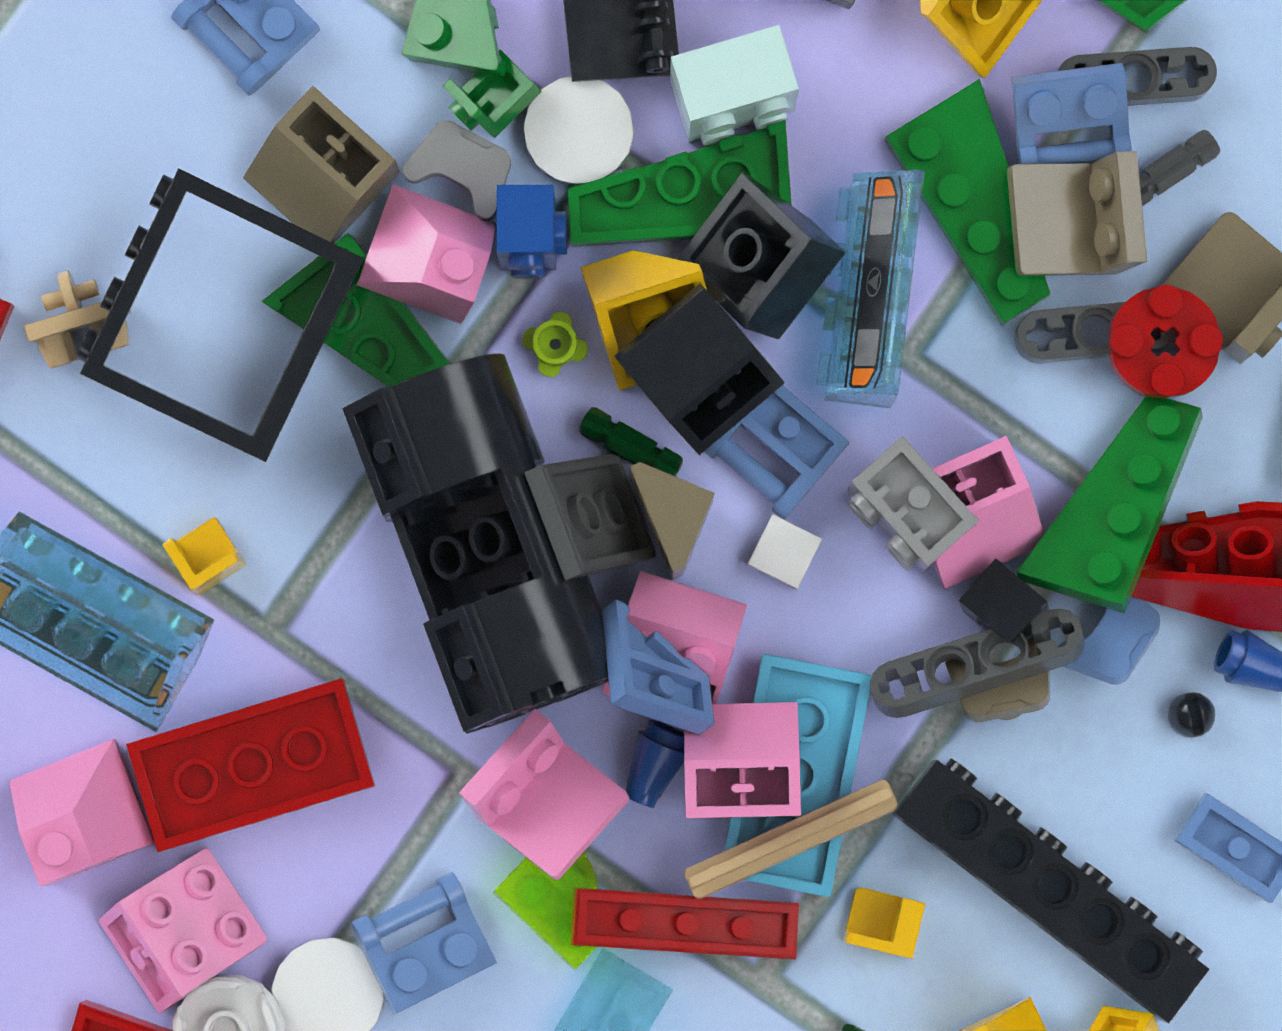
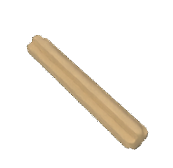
M879 780L688 867L684 871L685 878L696 899H702L895 811L898 808L896 797L886 780Z

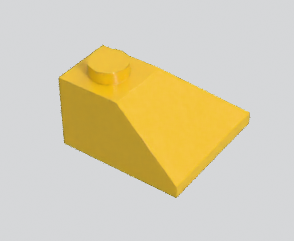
M920 0L921 14L978 76L985 79L1042 0Z
M632 250L580 267L619 390L635 386L637 383L614 355L699 283L707 290L699 264Z

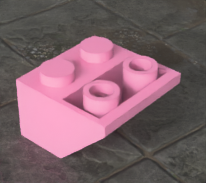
M1007 436L932 468L979 520L975 526L934 561V568L944 589L984 572L995 558L1003 564L1032 551L1044 535L1030 486Z
M640 571L628 604L630 611L627 620L646 637L657 631L673 645L682 657L690 659L709 676L712 704H717L747 604ZM609 682L605 683L602 693L610 696Z
M798 702L712 704L714 725L700 735L684 730L685 812L687 819L801 816Z

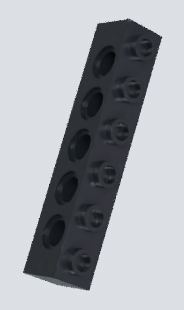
M950 758L946 765L938 760H933L892 814L1143 1008L1154 1014L1156 1018L1169 1024L1209 971V968L1198 960L1203 951L1177 931L1169 938L1152 925L1158 916L1135 898L1130 896L1127 902L1123 903L1107 890L1113 882L1091 864L1085 862L1079 869L1062 855L1068 847L1051 833L1040 827L1036 834H1033L1017 820L1022 815V812L1004 797L995 792L989 800L977 791L972 785L978 778L957 761ZM960 800L971 803L977 812L975 827L964 834L953 830L948 822L950 807ZM1004 835L1015 837L1022 847L1020 861L1011 868L1000 866L993 856L994 844ZM1054 869L1065 877L1067 890L1059 901L1049 903L1040 895L1038 884L1045 872ZM1101 904L1109 910L1112 924L1106 934L1100 937H1093L1085 929L1084 916L1089 908ZM1147 939L1155 946L1157 959L1149 970L1138 972L1130 963L1129 953L1136 942Z

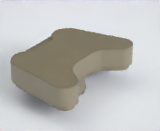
M1032 636L1027 640L1031 658L1038 656ZM1020 654L1014 659L994 663V665L1000 667L1010 666L1018 660ZM956 660L945 661L950 679L955 684L965 676L966 666ZM1050 671L960 699L966 717L974 722H986L995 719L1011 720L1019 717L1021 714L1043 709L1050 700Z

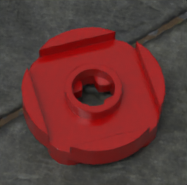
M1167 284L1143 290L1128 299L1115 313L1108 332L1110 351L1108 355L1114 373L1130 390L1141 396L1151 398L1180 397L1201 386L1214 371L1223 345L1222 332L1218 328L1213 312L1206 303L1187 290L1178 289ZM1154 329H1158L1162 333L1171 330L1177 338L1174 341V345L1178 350L1174 356L1166 351L1159 356L1152 352L1151 348L1154 346L1155 340L1150 334Z

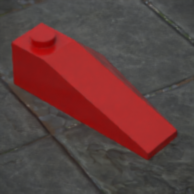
M1255 501L1238 504V512L1207 517L1205 510L1186 514L1187 521L1159 526L1131 597L1244 629L1282 632V503Z

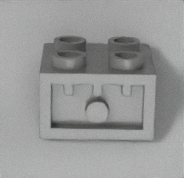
M903 436L855 477L848 489L849 493L853 496L850 499V503H848L850 509L869 529L875 524L881 527L890 537L888 544L885 546L886 549L906 571L915 565L923 573L937 558L979 522L974 514Z

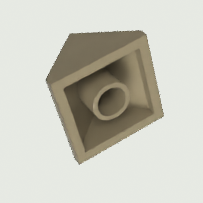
M641 462L629 466L630 479L672 580L681 577L684 574L709 514L715 493Z

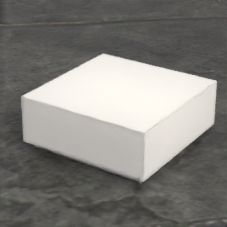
M772 514L747 565L797 590L822 538Z

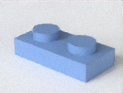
M1204 793L1174 841L1266 902L1273 903L1282 889V842L1213 796Z

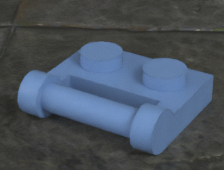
M183 0L171 15V19L182 30L189 28L238 77L236 84L248 96L257 92L320 31L319 25L294 0ZM217 3L266 54L260 60L253 62L205 13Z
M1122 63L1011 77L1018 164L1093 163L1117 151H1132L1129 134L1126 70ZM1108 125L1110 128V138L1043 147H1036L1035 145L1036 134Z
M782 385L704 452L712 459L717 455L775 504L772 510L785 520L850 442ZM740 426L800 475L790 487L786 486L731 439Z
M453 872L436 880L437 886L372 918L364 915L351 921L355 937L393 1015L497 963L471 911L464 890ZM447 906L454 920L453 922L386 955L380 941L381 938Z

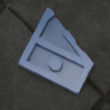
M619 600L610 603L602 609L611 705L699 735L714 725L709 676L690 659L682 657L673 645L657 631L646 637L627 620L630 608L625 603Z

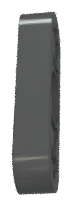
M1197 47L1075 55L1065 60L1058 69V71L1118 63H1122L1123 66L1128 64L1143 66L1150 75V85L1145 91L1139 93L1127 90L1128 106L1198 100L1209 91L1217 76V68L1212 56L1205 50ZM1185 61L1192 62L1194 70L1203 71L1204 76L1197 80L1194 88L1188 87L1185 78H1169L1165 83L1167 91L1159 90L1162 73L1158 62L1166 63L1164 73H1177L1181 71Z
M1125 302L1033 311L1026 315L1016 328L1014 337L1016 348L1023 358L1034 363L1109 357L1108 343L1095 347L1083 340L1080 332L1081 324L1088 317L1099 316L1104 318L1110 325L1115 313ZM1062 319H1072L1069 335L1074 349H1065L1067 338L1051 340L1047 344L1046 351H1038L1036 342H1027L1026 334L1031 333L1035 329L1036 322L1043 323L1045 331L1055 332L1063 331L1065 328V323ZM1171 330L1165 333H1157L1155 344L1151 348L1152 352L1165 348L1176 335Z

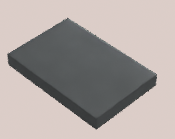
M617 453L540 465L524 472L565 580L640 564L656 557L655 548Z

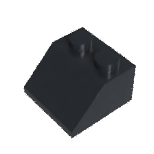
M741 173L677 260L700 265L707 291L743 328L779 340L846 252L809 217L750 176Z

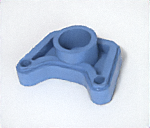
M1131 597L1125 614L1106 608L1104 616L1094 631L1084 638L1085 646L1083 653L1076 661L1063 667L1112 685L1124 683L1159 632L1160 615L1158 611L1145 600ZM1067 641L1062 642L1058 647L1065 646Z

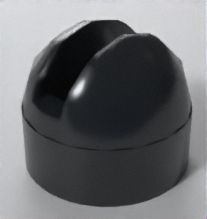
M1190 692L1182 694L1175 698L1169 707V723L1173 730L1181 736L1188 738L1202 736L1214 724V706L1206 696L1200 693ZM1196 700L1201 728L1193 729L1187 701Z

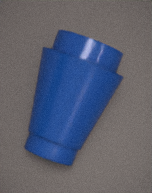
M1230 630L1224 636L1217 650L1214 661L1215 672L1224 675V679L1228 683L1282 692V652L1248 630H1244L1242 633Z
M649 720L645 731L639 730L625 789L630 800L650 808L655 807L658 798L662 796L684 763V732L656 720Z

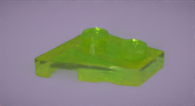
M585 851L559 880H553L525 858L493 891V894L574 971L597 948L594 946L570 945L574 888L599 889L591 862L588 861Z

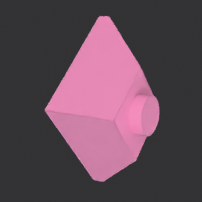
M392 184L357 286L462 324L475 301L492 250L496 223L493 221H483L477 215Z
M115 739L9 781L19 834L39 886L53 885L155 844Z

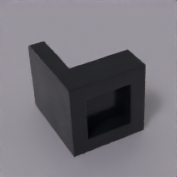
M996 558L959 599L961 608L968 617L979 626L984 623L1007 643H1013L1039 613L1050 610L1047 600Z

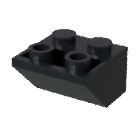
M701 283L614 355L667 421L698 455H701L785 383L761 352Z

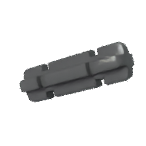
M1201 130L1185 142V147L1182 145L1177 146L1144 168L1142 171L1143 175L1139 176L1142 206L1153 199L1154 193L1159 196L1195 172L1197 169L1196 165L1202 167L1219 155L1220 147L1209 131Z

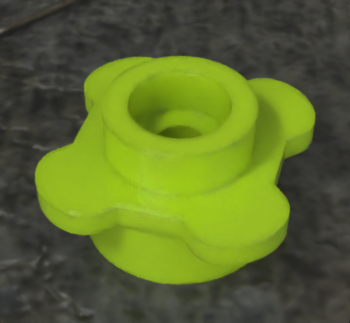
M565 312L553 313L549 321L542 323L538 328L530 327L523 334L522 341L524 347L534 352L539 361L538 370L546 377L557 376L560 373L561 367L571 361L580 362L584 360L588 353L587 343L582 339H578L571 327L572 318ZM554 339L559 340L561 346L559 349L554 350L550 347V342Z

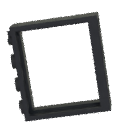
M178 168L174 178L163 174L149 205L157 208L158 212L149 230L140 225L138 226L124 255L134 260L125 280L114 276L100 307L108 310L109 314L100 332L90 327L78 350L76 358L85 362L80 374L266 462L364 258ZM187 192L335 263L253 435L247 434L104 365Z

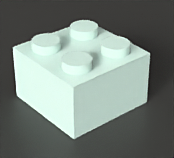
M780 25L671 56L670 82L689 143L701 139L704 146L714 145L720 140L735 136L734 129L755 124L756 130L765 129L768 125L783 120L788 121L787 114L795 111L799 87Z

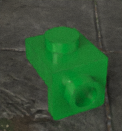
M501 49L499 50V56L505 59V77L477 72L462 88L451 78L443 85L455 99L448 107L469 130L473 131L478 125H481L494 138L542 92Z

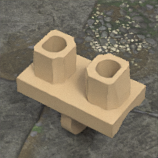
M69 270L58 273L60 290L41 295L42 302L46 311L66 306L68 312L24 325L28 341L37 342L39 350L49 368H56L79 360L76 358L78 351L71 331L91 326V328L100 332L109 311L100 307L102 302L83 308L81 304L82 300L100 295L95 279L75 285ZM126 320L111 351L130 345Z

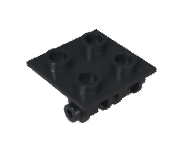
M563 0L572 82L670 76L671 56L679 54L673 0Z

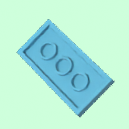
M762 654L753 703L798 702L802 816L851 794L870 695L872 675ZM800 816L732 817L729 821L724 851ZM842 835L744 880L831 897Z

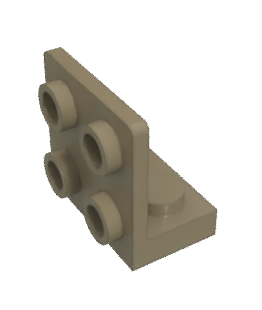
M1117 151L1093 163L1014 164L1007 169L1016 273L1019 276L1118 274L1147 262L1137 151Z

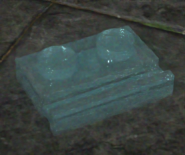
M603 947L554 1031H649L673 989Z

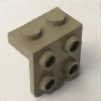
M1232 212L1224 213L1162 285L1167 284L1178 289L1187 290L1204 301L1213 312L1218 328L1222 332L1223 345L1221 349L1241 364L1252 356L1254 352L1263 358L1282 337V330L1277 327L1282 321V252L1238 215Z

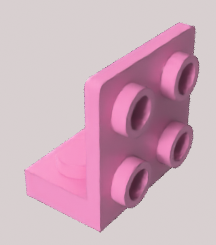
M536 709L527 716L459 792L478 820L553 880H559L629 801V796L623 788L567 746L552 722Z
M209 849L199 851L123 898L98 919L99 924L159 1014L178 1003L194 989L247 956L267 941V936Z

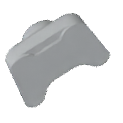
M441 121L435 125L403 165V175L412 184H418L431 177L440 176L460 185L472 195L477 217L483 221H490L497 213V185H506L511 169V158L504 148L454 122Z

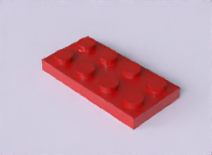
M343 678L126 744L157 852L173 849L376 786Z

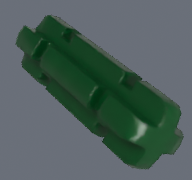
M591 407L587 411L579 426L581 435L595 443H598L599 440L604 442V448L614 454L617 453L621 458L632 464L641 462L675 477L677 476L683 465V458L667 447L661 450L657 447L658 442L621 421H618L617 424L612 422V416L597 407Z

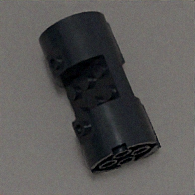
M501 353L487 354L455 362L417 375L393 386L380 388L342 408L382 516H384L386 522H393L427 612L429 621L423 623L463 732L469 734L526 715V713L534 709L537 710L555 702H561L609 682L602 610L589 576L570 580L564 579L524 473L542 465L545 460L505 355Z

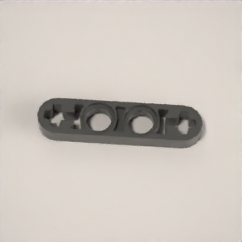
M1059 608L1039 613L1020 636L1011 643L1017 646L1021 653L1014 664L1006 667L996 666L989 660L990 651L996 645L1007 643L991 629L886 662L879 666L872 675L870 689L873 700L879 711L886 716L893 718L907 717L1069 665L1076 661L1083 653L1085 639L1082 624L1078 617L1068 610ZM1061 628L1062 633L1067 635V644L1063 647H1056L1055 642L1050 640L1051 630ZM1029 635H1033L1034 644L1038 652V656L1032 658L1028 641L1025 638ZM948 660L960 661L966 666L965 676L955 684L941 683L935 677L936 669L941 663ZM923 669L928 686L931 689L925 692L922 690L917 671ZM900 679L901 684L906 686L904 687L905 696L900 699H894L891 692H889V682Z

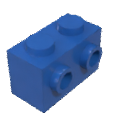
M497 185V256L501 270H511V277L517 279L544 278L545 270H556V255H567L566 212H556L554 185Z

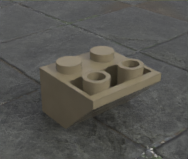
M312 86L275 125L243 176V179L291 223L335 243L400 173L396 160L317 88Z

